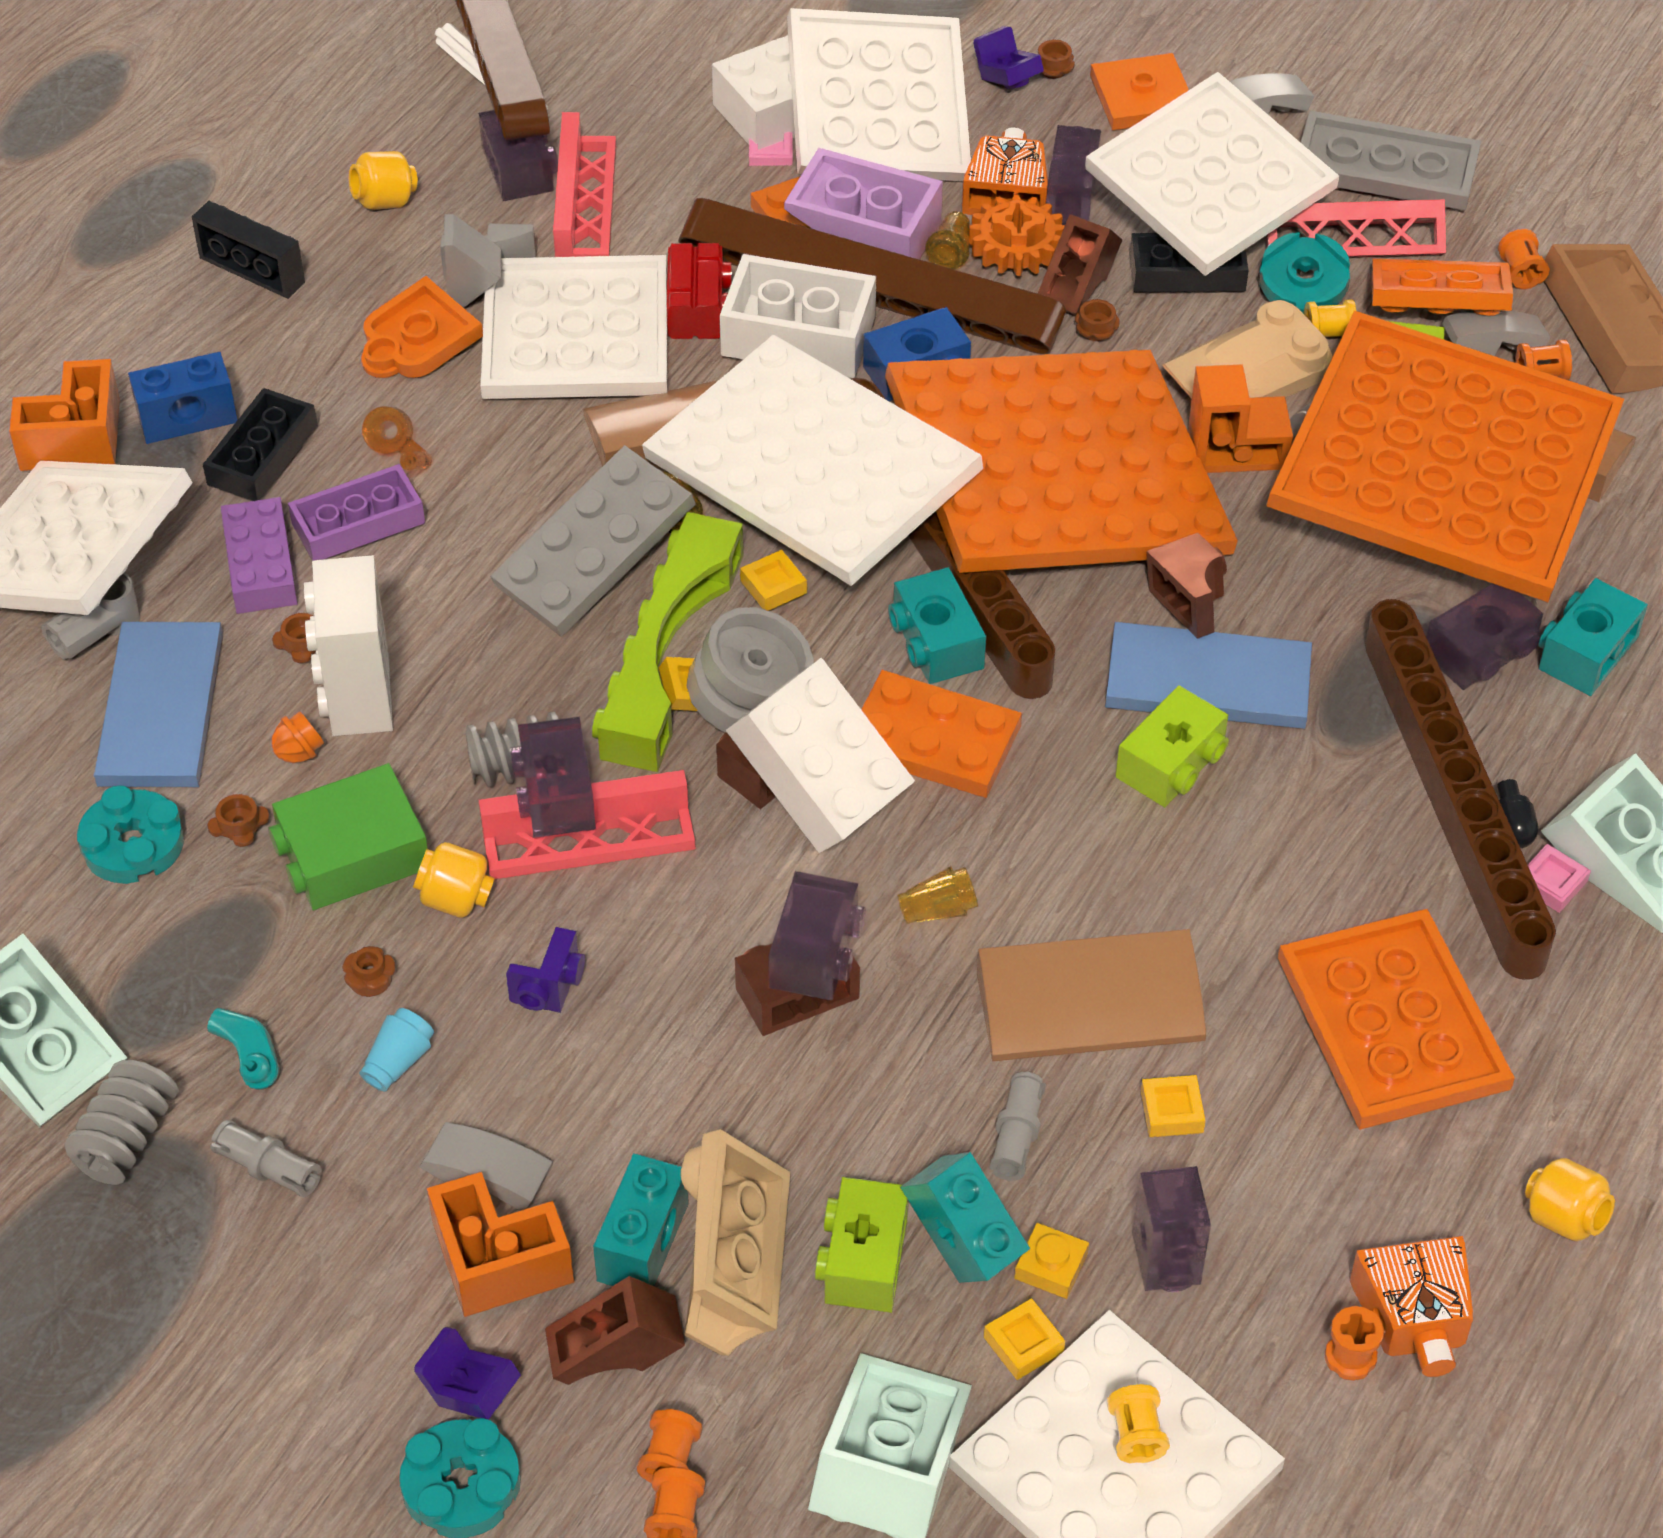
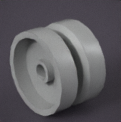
M758 607L736 608L721 614L711 626L703 641L701 650L697 653L689 668L686 686L691 702L701 716L721 731L726 732L727 728L798 673L813 664L814 659L805 637L795 625L779 614Z

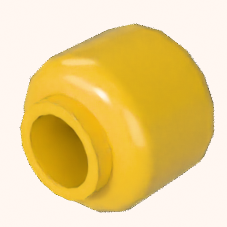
M365 152L357 159L356 164L350 166V192L353 198L359 199V202L367 209L401 208L408 202L411 192H415L417 189L418 178L416 169L413 165L408 164L407 159L401 152Z
M444 842L439 844L435 851L426 849L413 888L420 890V901L425 906L463 918L471 913L474 904L485 907L495 878L485 875L487 870L485 856Z
M1567 1158L1554 1160L1544 1169H1536L1530 1176L1525 1190L1526 1197L1530 1199L1529 1211L1532 1220L1576 1242L1586 1239L1590 1235H1599L1609 1223L1614 1211L1615 1199L1610 1194L1607 1179L1603 1175Z

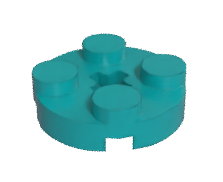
M1300 232L1289 233L1273 241L1265 250L1259 273V286L1270 302L1277 300L1286 301L1296 306L1303 314L1306 302H1315L1317 306L1337 305L1345 297L1349 288V256L1339 243L1328 236L1315 233V239L1309 237L1300 238ZM1300 269L1303 272H1307L1311 269L1314 271L1313 277H1298L1296 270Z
M122 785L106 789L102 794L101 800L94 803L85 812L77 829L78 845L88 868L96 876L114 883L128 884L139 882L137 875L147 874L154 870L156 876L166 871L177 860L184 845L181 819L178 807L173 801L152 791L130 790ZM131 830H138L142 835L140 838L132 836L127 842H123L121 837L123 833Z
M480 1418L475 1420L460 1419L446 1421L431 1427L424 1433L414 1435L405 1447L406 1455L400 1467V1487L405 1507L416 1522L421 1525V1520L425 1525L437 1529L438 1535L448 1538H469L485 1533L494 1528L504 1518V1511L511 1505L513 1498L516 1500L521 1482L516 1452L510 1441L499 1433L497 1425L491 1420ZM457 1468H465L475 1472V1475L468 1477V1487L463 1489H457L454 1481L444 1482V1479L452 1473V1470Z

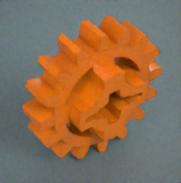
M1014 195L1010 202H1006L1002 197H996V206L993 207L990 204L983 203L981 205V213H973L972 225L969 226V244L972 245V255L974 257L983 256L982 265L984 267L994 263L997 264L998 273L1000 274L1004 273L1007 268L1014 269L1016 276H1021L1025 268H1029L1031 272L1037 274L1039 273V265L1041 263L1045 266L1050 264L1065 225H1062L1063 216L1061 213L1052 214V205L1050 203L1041 207L1037 206L1036 197L1030 198L1028 202L1021 201L1019 195Z

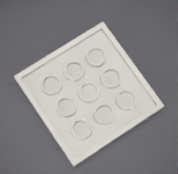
M790 8L787 16L798 174L804 172L817 149L822 148L937 180H964L971 156L959 18Z
M1219 72L1087 155L1085 169L1205 276L1335 190L1339 181L1337 173Z
M666 255L501 258V279L485 291L480 385L482 399L646 396L667 393Z
M39 461L0 508V608L89 615L100 604L102 597L117 578L126 571L128 564L143 545L152 538L154 531L169 512L178 505L180 498L191 486L192 481L185 468Z
M1108 1310L950 1455L948 1467L1026 1538H1213L1283 1469L1285 1458L1119 1317ZM1137 1384L1150 1385L1155 1387L1160 1394L1161 1402L1157 1408L1161 1432L1166 1433L1169 1437L1170 1448L1164 1456L1147 1463H1126L1117 1457L1116 1445L1120 1437L1116 1417L1108 1411L1107 1398L1112 1392L1122 1387Z

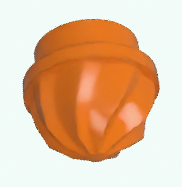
M299 711L290 719L286 715L281 718V722L272 735L274 754L285 762L290 763L302 762L316 757L317 755L314 751L322 746L324 741L306 717Z

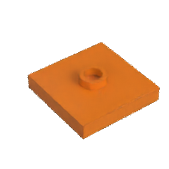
M1173 53L1091 64L1090 76L1112 130L1133 127L1189 91Z

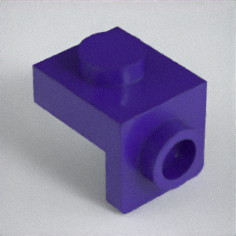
M1002 26L973 40L982 80L1002 84L1007 89H1014L1028 84L1030 77L1044 71L1039 54L1017 50L1013 30L1009 26Z
M555 927L540 969L518 964L509 965L506 978L509 1000L512 1003L519 1004L529 1010L538 1011L544 1009L561 1013L571 984L578 986L584 971L585 955L578 953L576 931Z
M444 1327L414 1367V1372L439 1407L488 1420L521 1376L511 1360L469 1349L458 1331L449 1327Z

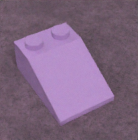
M818 148L784 202V209L812 229L920 259L941 223L943 181Z

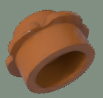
M1053 39L1041 43L1038 47V54L1041 56L1044 69L1042 74L1052 79L1061 78L1073 70L1075 66L1072 48L1068 43Z
M1093 299L1083 303L1080 311L1075 316L1078 333L1092 341H1102L1111 337L1114 334V330H1117L1120 324L1115 307L1108 301Z
M374 946L363 947L357 952L349 954L342 966L343 971L346 973L344 980L355 993L365 997L377 996L386 991L391 984L392 975L395 973L396 968L394 959L390 955H384V951L381 948ZM369 966L373 967L371 969H364L365 967Z

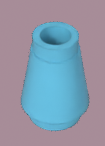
M399 1008L394 1015H387L364 1063L365 1065L359 1072L360 1076L372 1087L386 1092L391 1084L431 1048L429 1040L434 1034L433 1028L419 1015L405 1008Z

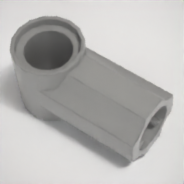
M126 573L119 576L102 597L100 604L89 615L59 613L42 624L43 636L53 651L63 660L71 659L106 634L120 635L122 622H139L140 615L132 579Z

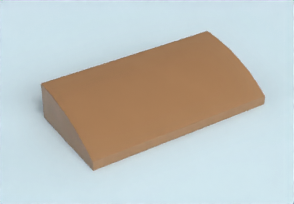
M1552 244L1545 258L1550 268L1545 283L1611 393L1636 392L1663 386V297L1629 244Z
M717 381L667 391V393L646 395L584 408V418L602 467L625 445L657 469L661 468L645 458L642 444Z
M1190 929L978 949L977 978L992 1061L1206 1040L1201 988Z

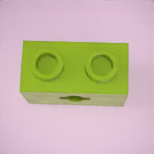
M1178 685L1119 745L1116 778L1165 808L1179 793L1185 795L1190 791L1198 778L1199 772L1209 762L1215 764L1222 757L1229 742V739L1225 736L1228 714Z
M842 1177L839 1197L828 1198L824 1231L832 1232L830 1247L819 1246L815 1270V1280L825 1281V1304L893 1312L909 1209V1201L900 1188L902 1185Z

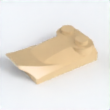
M1277 300L1262 305L1257 312L1255 321L1170 359L1162 364V366L1191 399L1196 366L1243 364L1249 398L1288 397L1321 383L1333 356L1325 336L1293 304Z
M720 1129L704 1133L702 1146L689 1149L684 1157L681 1168L682 1183L691 1196L697 1200L692 1276L684 1336L719 1355L729 1356L732 1351L748 1339L765 1332L777 1330L790 1172Z

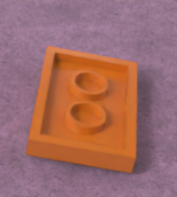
M1372 259V306H1381V309L1384 311L1404 312L1408 310V307L1427 308L1429 312L1436 314H1448L1454 312V309H1473L1477 314L1488 316L1497 315L1501 310L1512 311L1513 287L1509 263Z
M881 670L861 709L909 774L987 798L1022 724L1021 712L885 670Z

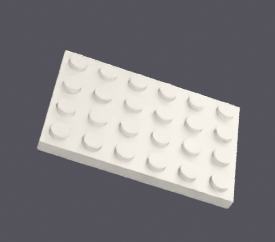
M775 335L767 339L642 444L646 459L850 586L983 469L981 454Z

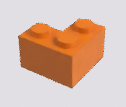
M111 359L64 361L61 395L13 397L9 432L20 471L32 470L39 461L115 464L120 397Z
M1243 364L1195 367L1188 433L1194 443L1196 455L1200 457L1206 472L1281 470L1293 441L1285 396L1249 398Z
M482 1171L427 1188L432 1223L464 1317L574 1283L570 1245L553 1201L498 1217Z

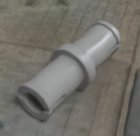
M1019 1072L1012 1076L1006 1109L998 1114L995 1128L999 1137L994 1157L991 1159L990 1170H994L993 1174L1003 1180L1016 1181L1024 1177L1030 1144L1038 1138L1041 1124L1037 1115L1046 1084L1042 1083L1043 1079L1034 1073Z
M230 1120L223 1121L212 1136L211 1140L215 1142L210 1145L212 1152L223 1155L248 1168L249 1175L260 1181L270 1179L296 1192L297 1195L303 1198L309 1196L320 1181V1176L311 1173H321L320 1165L309 1162L285 1150L282 1141L274 1137L267 1136L261 1138L237 1126L235 1122Z

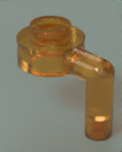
M382 406L373 409L365 417L362 434L366 444L372 450L382 454L399 452L402 454L400 465L405 470H425L431 466L432 457L412 439V422L403 410L397 407ZM389 421L394 422L397 426V434L392 439L388 438L384 432L385 425Z

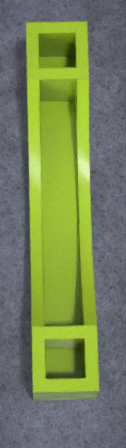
M687 512L680 530L673 529L667 547L668 559L665 565L659 564L656 568L651 599H644L638 615L639 628L636 636H628L623 651L624 664L621 672L614 671L610 678L606 708H599L594 717L592 737L598 739L600 760L658 772L673 735L671 702L661 684L658 667L662 663L663 655L674 634L687 619L711 600L730 591L744 556L743 523Z

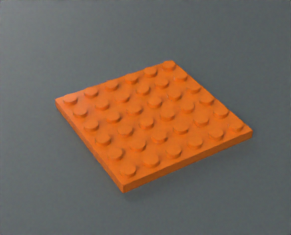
M1354 310L1270 491L1267 507L1549 602L1621 411L1624 398Z
M1151 350L971 359L957 358L951 360L888 363L885 378L896 406L982 456L983 469L936 510L959 573L1147 560L1148 550L1195 533H1199L1213 547H1217L1223 555L1234 554L1238 542L1237 537L1200 457L1196 455L1194 443Z

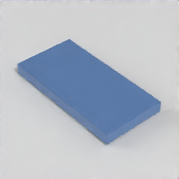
M122 622L94 772L97 787L118 785L126 787H199L223 636L221 622Z
M1115 622L1105 707L1152 712L1180 685L1227 713L1228 721L1305 729L1308 714L1312 642L1214 632L1197 639L1188 629Z

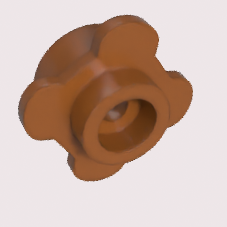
M296 613L287 617L282 622L280 631L276 632L272 637L273 646L276 649L286 650L292 655L293 661L297 663L310 661L311 654L316 653V651H308L305 620H310V616H313L308 613Z
M233 794L225 797L218 803L215 810L216 817L210 819L207 826L212 836L227 837L233 840L236 846L244 847L254 841V833L261 825L267 824L270 817L268 810L263 806L257 807L251 797L243 794Z

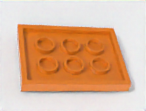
M1428 908L1280 945L1278 960L1359 1130L1512 1089L1515 1077Z

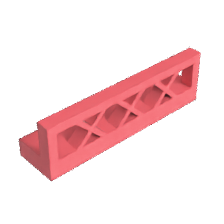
M562 112L553 225L555 257L610 256L616 136H581L580 112ZM581 152H606V154L591 162L582 156ZM594 177L602 185L590 192L581 184ZM590 206L601 213L590 221L579 215V213ZM588 236L600 244V248H575L577 243Z
M1445 199L1314 203L1279 226L1298 227L1307 237L1315 239V233H1318L1324 226L1341 225L1351 234L1341 245L1349 257L1443 255L1446 253ZM1413 223H1434V245H1418L1405 231ZM1386 224L1395 235L1384 246H1373L1361 232L1368 225ZM1352 225H1360V226L1356 229V228L1353 227ZM1308 226L1316 227L1313 230H1311ZM1277 228L1266 235V248L1277 239ZM1399 238L1407 244L1392 246ZM1356 239L1363 247L1348 246Z
M684 770L479 800L489 875L495 879L695 850V837L688 809V790ZM679 819L682 834L661 837L650 830L657 822ZM620 828L630 834L623 843L609 844L599 838L606 830ZM570 836L579 841L569 851L558 852L548 846L555 837ZM518 843L528 849L520 858L498 861L496 846Z

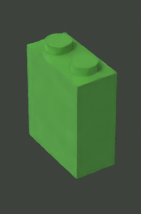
M390 763L272 804L276 825L268 827L273 847L278 856L287 854L290 863L286 864L285 867L295 894L305 893L313 911L417 874L426 849H428L426 836Z

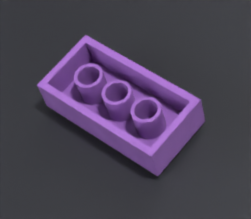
M400 464L288 503L291 523L312 561L335 556L425 523L423 503Z
M281 497L221 506L236 613L240 614L298 605Z

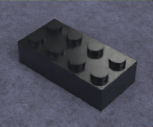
M210 200L191 216L200 259L287 299L305 283L299 241L293 237L282 234L269 226L260 224L247 216L240 215Z
M1158 233L1131 234L1130 262L1134 292L1246 291L1249 272L1246 249L1205 276Z
M263 388L203 463L207 485L251 501L261 500L318 426L314 405Z

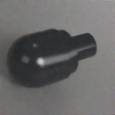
M1503 780L1497 784L1499 801L1522 849L1531 845L1538 835L1539 826L1534 805L1528 797L1520 795L1516 780Z

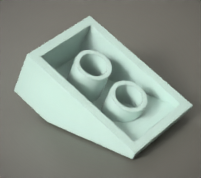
M1635 753L1605 770L1546 825L1541 832L1558 851L1591 870L1588 881L1663 933V785Z
M21 934L0 950V1089L40 1128L107 1076L114 1063L127 1060V1056L27 937Z
M860 1353L820 1452L808 1510L827 1515L836 1521L850 1522L884 1532L893 1538H926L972 1385Z

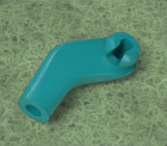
M216 1008L209 1018L208 1032L231 1042L236 1047L240 1062L239 1071L246 1085L256 1090L270 1087L279 1075V1064L267 1028L255 1018L226 1009Z

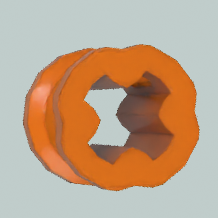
M1518 229L1509 232L1501 239L1498 245L1501 259L1509 263L1512 283L1519 289H1531L1537 284L1542 283L1550 271L1548 263L1542 256H1539L1537 251L1539 242L1536 234L1528 229Z
M1565 339L1557 340L1555 345L1530 347L1528 343H1519L1516 352V363L1569 380L1572 373L1570 345ZM1549 359L1551 361L1549 364H1537L1538 360Z
M1360 1306L1346 1307L1339 1311L1332 1320V1340L1326 1345L1325 1360L1328 1368L1336 1372L1342 1379L1352 1381L1364 1379L1376 1366L1377 1349L1383 1340L1384 1327L1381 1319L1373 1311Z
M674 1409L656 1410L651 1415L649 1422L653 1435L648 1452L639 1458L637 1464L638 1474L650 1483H652L653 1474L662 1468L676 1467L690 1470L686 1464L693 1442H697L700 1439L703 1430L702 1424L688 1413Z
M669 1467L657 1470L652 1477V1488L656 1492L652 1516L645 1520L644 1532L647 1538H697L698 1529L694 1523L697 1499L705 1491V1480L701 1475L684 1468Z

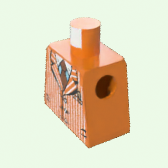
M1015 127L1006 129L1001 137L987 135L982 137L964 175L962 214L973 215V213H981V205L983 203L994 207L996 206V197H1002L1006 202L1012 201L1014 195H1019L1021 201L1026 202L1030 198L1036 197L1037 206L1041 207L1047 204L1048 180L1044 144L1039 140L1027 139L1026 133Z
M1463 1236L1357 1250L1350 1276L1351 1286L1361 1307L1373 1311L1382 1321L1384 1335L1380 1345L1384 1353L1392 1357L1416 1353L1422 1374L1427 1377L1442 1376L1454 1370L1456 1362L1451 1348H1458L1466 1344L1473 1322L1466 1247Z

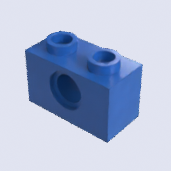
M947 307L864 333L863 367L887 401L893 400L885 378L888 363L951 360L957 358L970 359L971 341Z
M221 352L128 373L137 415L146 444L234 424L238 420L231 383Z

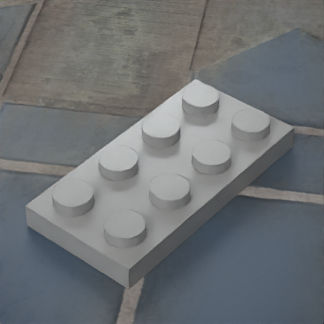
M1309 111L1301 143L1339 175L1338 188L1394 197L1400 200L1445 199V208L1466 210L1481 140Z
M624 445L490 577L498 589L562 637L696 505L694 498L690 492Z

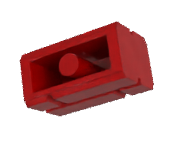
M671 243L670 247H668L667 329L668 336L671 339H692L693 336H697L698 339L720 338V313L728 293H723V289H730L732 262H723L722 246L719 243H698L697 247H694L692 243Z

